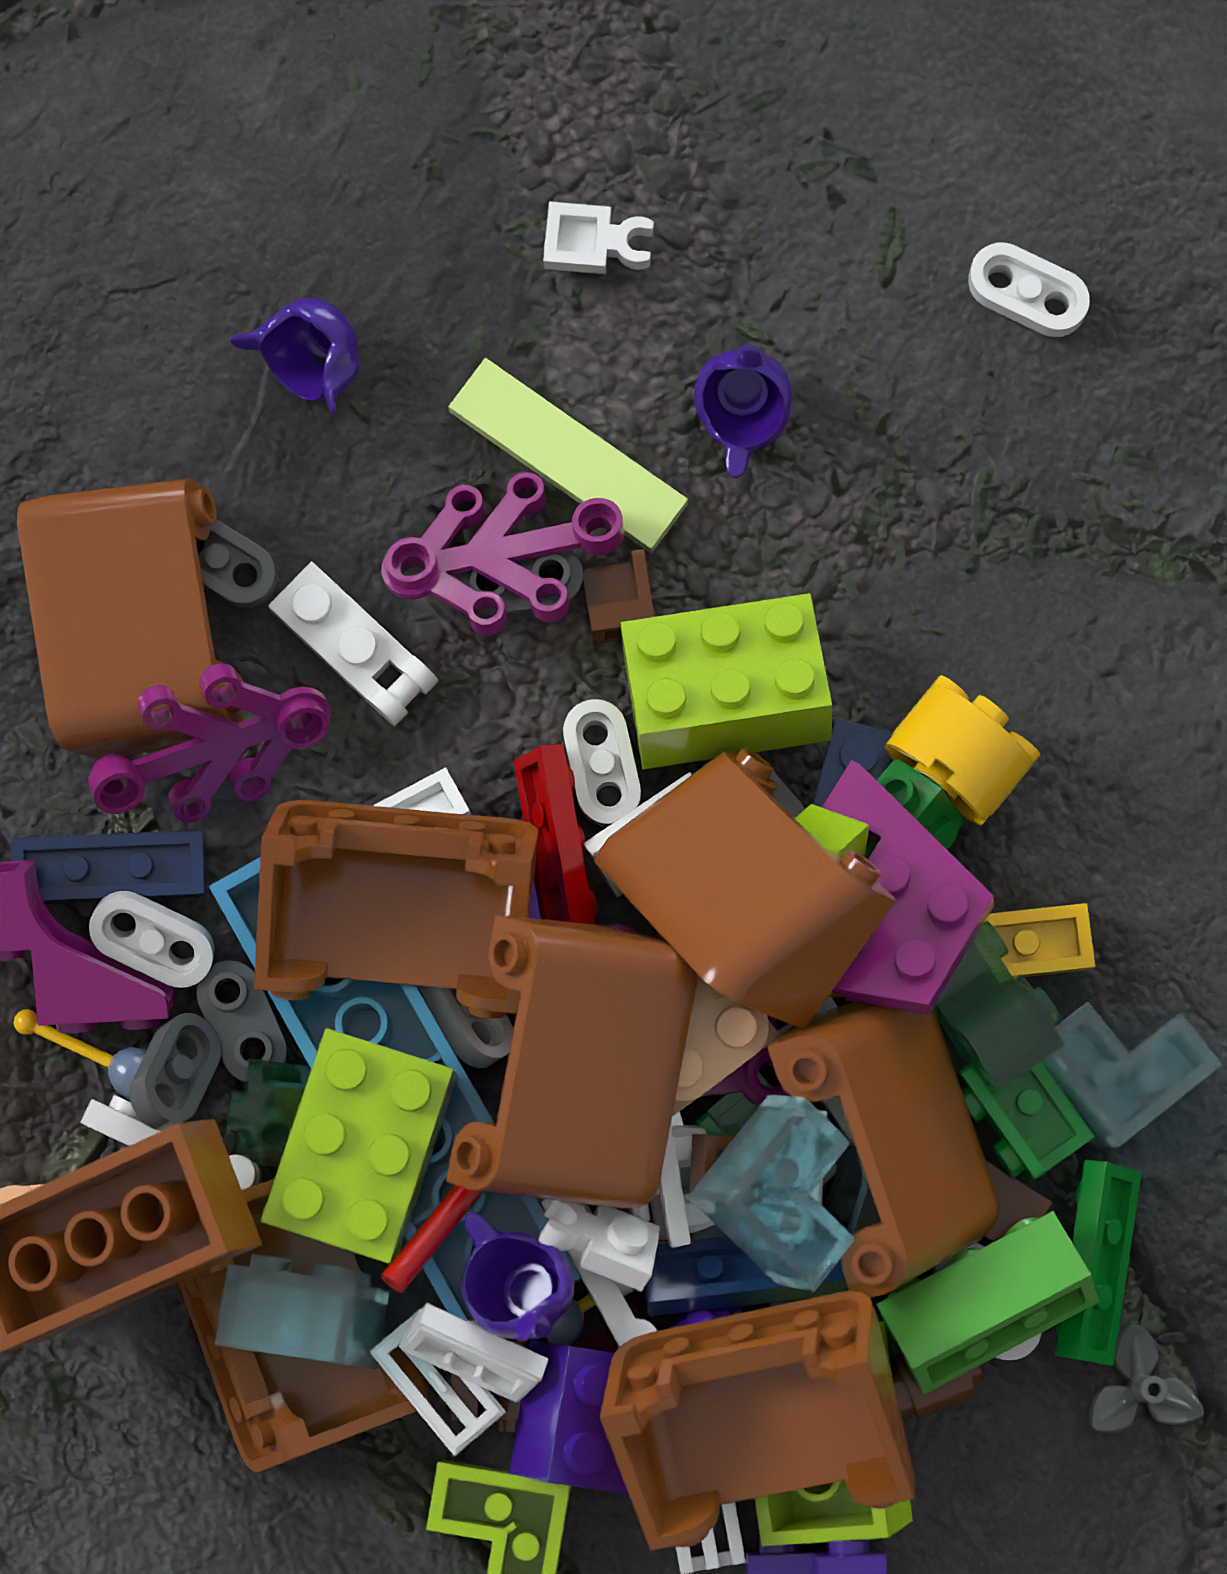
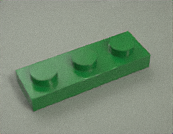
M1085 1160L1082 1180L1076 1191L1078 1209L1072 1243L1092 1276L1099 1302L1056 1325L1058 1342L1055 1356L1108 1366L1114 1365L1142 1175L1141 1171L1109 1162Z

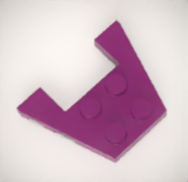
M851 760L822 808L869 824L867 839L876 843L877 846L868 860L882 872L877 882L897 901L831 993L845 995V1000L930 1014L993 909L994 896L859 763Z

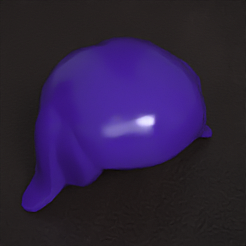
M307 297L295 300L290 305L281 308L276 315L269 318L253 332L234 335L230 339V343L234 347L245 350H259L270 371L282 385L303 399L319 402L326 400L332 415L336 414L335 400L351 384L359 372L358 344L354 328L346 316L334 305L318 298ZM311 353L326 358L324 363L320 365Z
M743 345L736 350L726 351L713 356L702 367L695 383V409L699 418L704 422L709 435L724 446L727 472L731 477L738 478L744 475L752 450L768 446L779 438L790 418L792 388L787 372L777 360L765 354L754 345Z
M473 1212L468 1214L464 1224L469 1236L473 1240L475 1249L464 1269L462 1294L472 1317L486 1331L500 1337L523 1341L529 1338L540 1339L547 1336L556 1321L570 1306L574 1295V1277L568 1259L558 1248L542 1244L539 1238L534 1237L532 1234L526 1232H501L492 1226L481 1214Z

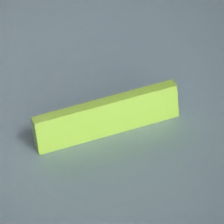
M484 358L448 406L449 412L578 503L581 504L592 498H605L614 502L622 512L624 535L651 554L688 505V499L487 358Z

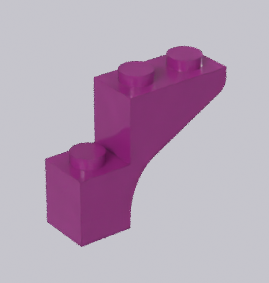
M35 860L0 862V961L22 958L25 956L24 950H31L38 1026L56 1025L58 1032L80 1033L94 1029L97 1022L121 1021V1027L124 1029L140 1030L158 1026L160 1019H168L175 1005V990L173 986L160 982L104 955L96 948L93 942L70 932L60 925L51 915L42 899L37 882Z

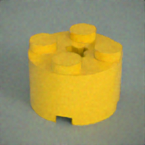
M940 675L891 734V738L887 741L884 748L893 761L896 759L903 761L942 787L961 817L974 824L982 825L989 816L994 814L1041 755L1025 738L1013 731L1008 733L1003 728L1009 718L997 705L982 695H978L973 703L968 701V695L957 684L947 677Z

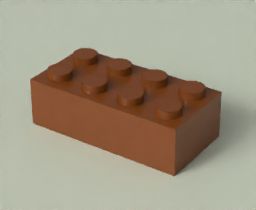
M215 1119L178 1123L0 1204V1352L43 1342L263 1245Z

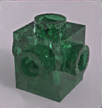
M248 1058L243 1092L231 1091L226 1117V1130L236 1131L237 1155L248 1156L251 1161L260 1165H280L312 1070L310 1066Z

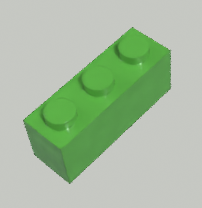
M1052 1211L1039 1219L1027 1218L1016 1223L1006 1232L1005 1237L982 1249L972 1248L957 1254L949 1261L946 1268L923 1280L913 1279L892 1290L888 1298L877 1303V1306L892 1339L924 1395L1097 1304L1099 1299L1088 1268Z

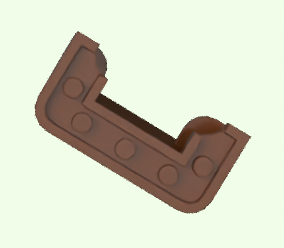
M180 479L48 495L23 501L18 506L17 527L46 713L52 734L63 749L99 760L103 756L110 754L127 757L195 739L196 737L168 728L153 730L144 724L137 701L144 690L155 685H165L171 688L180 704L236 723L243 722L242 709L232 705L227 708H214L210 706L199 685L200 676L208 667L223 663L215 660L196 542L208 538L210 526L216 523L217 513L211 493L200 482L194 479ZM237 673L240 681L243 682L241 676ZM229 682L216 685L214 690L226 687ZM167 704L157 705L151 711H159L165 708Z
M744 747L738 754L727 750L610 835L594 857V862L708 985L740 1005L805 1029L897 900L877 882L882 872L873 863L852 850H849L844 858L826 850L772 797L778 787L770 778L775 770L770 763L755 752Z
M296 800L279 804L261 840L254 989L271 991L273 996L284 1000H302L308 998L311 995V991L321 988L327 977L456 989L457 1001L467 1006L468 1012L476 1017L495 1019L504 1017L508 1013L517 1014L521 992L506 988L497 982L491 972L488 953L495 914L530 918L538 840L537 827L525 821L509 818L314 800Z
M495 914L488 953L491 972L499 984L506 988L520 991L521 994L497 1124L471 1122L461 1129L456 1136L452 1148L447 1182L470 1190L606 1207L640 1208L648 1204L656 1195L661 1179L697 985V973L664 940L603 925Z
M853 1002L816 1013L805 1029L793 1025L767 1046L777 1077L784 1090L791 1096L805 1102L822 1101L835 1096L840 1097L881 1222L856 1231L844 1245L841 1261L849 1291L862 1292L870 1298L886 1294L978 1242L987 1235L997 1221L999 1214L998 1197L934 1009H932L930 1014Z
M275 1179L242 1190L263 1245L178 1282L238 1451L247 1467L257 1473L417 1411L370 1353L385 1337L354 1252L261 1222ZM395 1348L389 1355L431 1405L427 1395L429 1391L428 1380L401 1348Z
M857 1291L839 1292L646 1333L625 1342L615 1351L612 1357L600 1419L650 1551L672 1546L690 1547L700 1543L715 1526L719 1516L720 1505L827 1483L845 1480L850 1498L854 1502L875 1509L888 1508L898 1502L914 1499L915 1475L881 1330L871 1299L865 1293Z

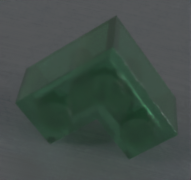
M986 921L933 1009L936 1012L938 1021L961 1058L995 1087L1000 1089L1065 1044L1053 1026L1061 1020L1054 1004L1040 987L1033 990L1021 974L1014 978L1012 977L1001 959L1009 954L1008 948L992 924Z

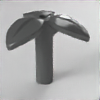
M1132 1323L1128 1325L1118 1335L1114 1367L1122 1376L1129 1380L1127 1386L1105 1385L1093 1397L1089 1411L1090 1427L1096 1432L1113 1434L1132 1426L1139 1402H1145L1155 1421L1162 1424H1188L1200 1419L1204 1415L1203 1406L1198 1396L1183 1381L1176 1377L1162 1379L1158 1376H1150L1159 1360V1353L1153 1338L1139 1324Z

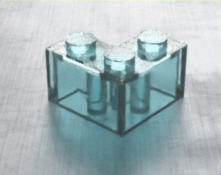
M1089 1002L1082 1005L1031 1046L1063 1093L1109 1150L1123 1145L1223 1065L1181 1013L1169 1019L1128 1052Z
M768 1095L688 1196L705 1215L778 1285L815 1292L855 1240L810 1195L850 1142L805 1097Z
M253 1254L250 1267L228 1264L215 1345L377 1370L378 1362L370 1351L382 1341L389 1291L370 1286L372 1274L324 1264H315L314 1276L289 1273L291 1260Z

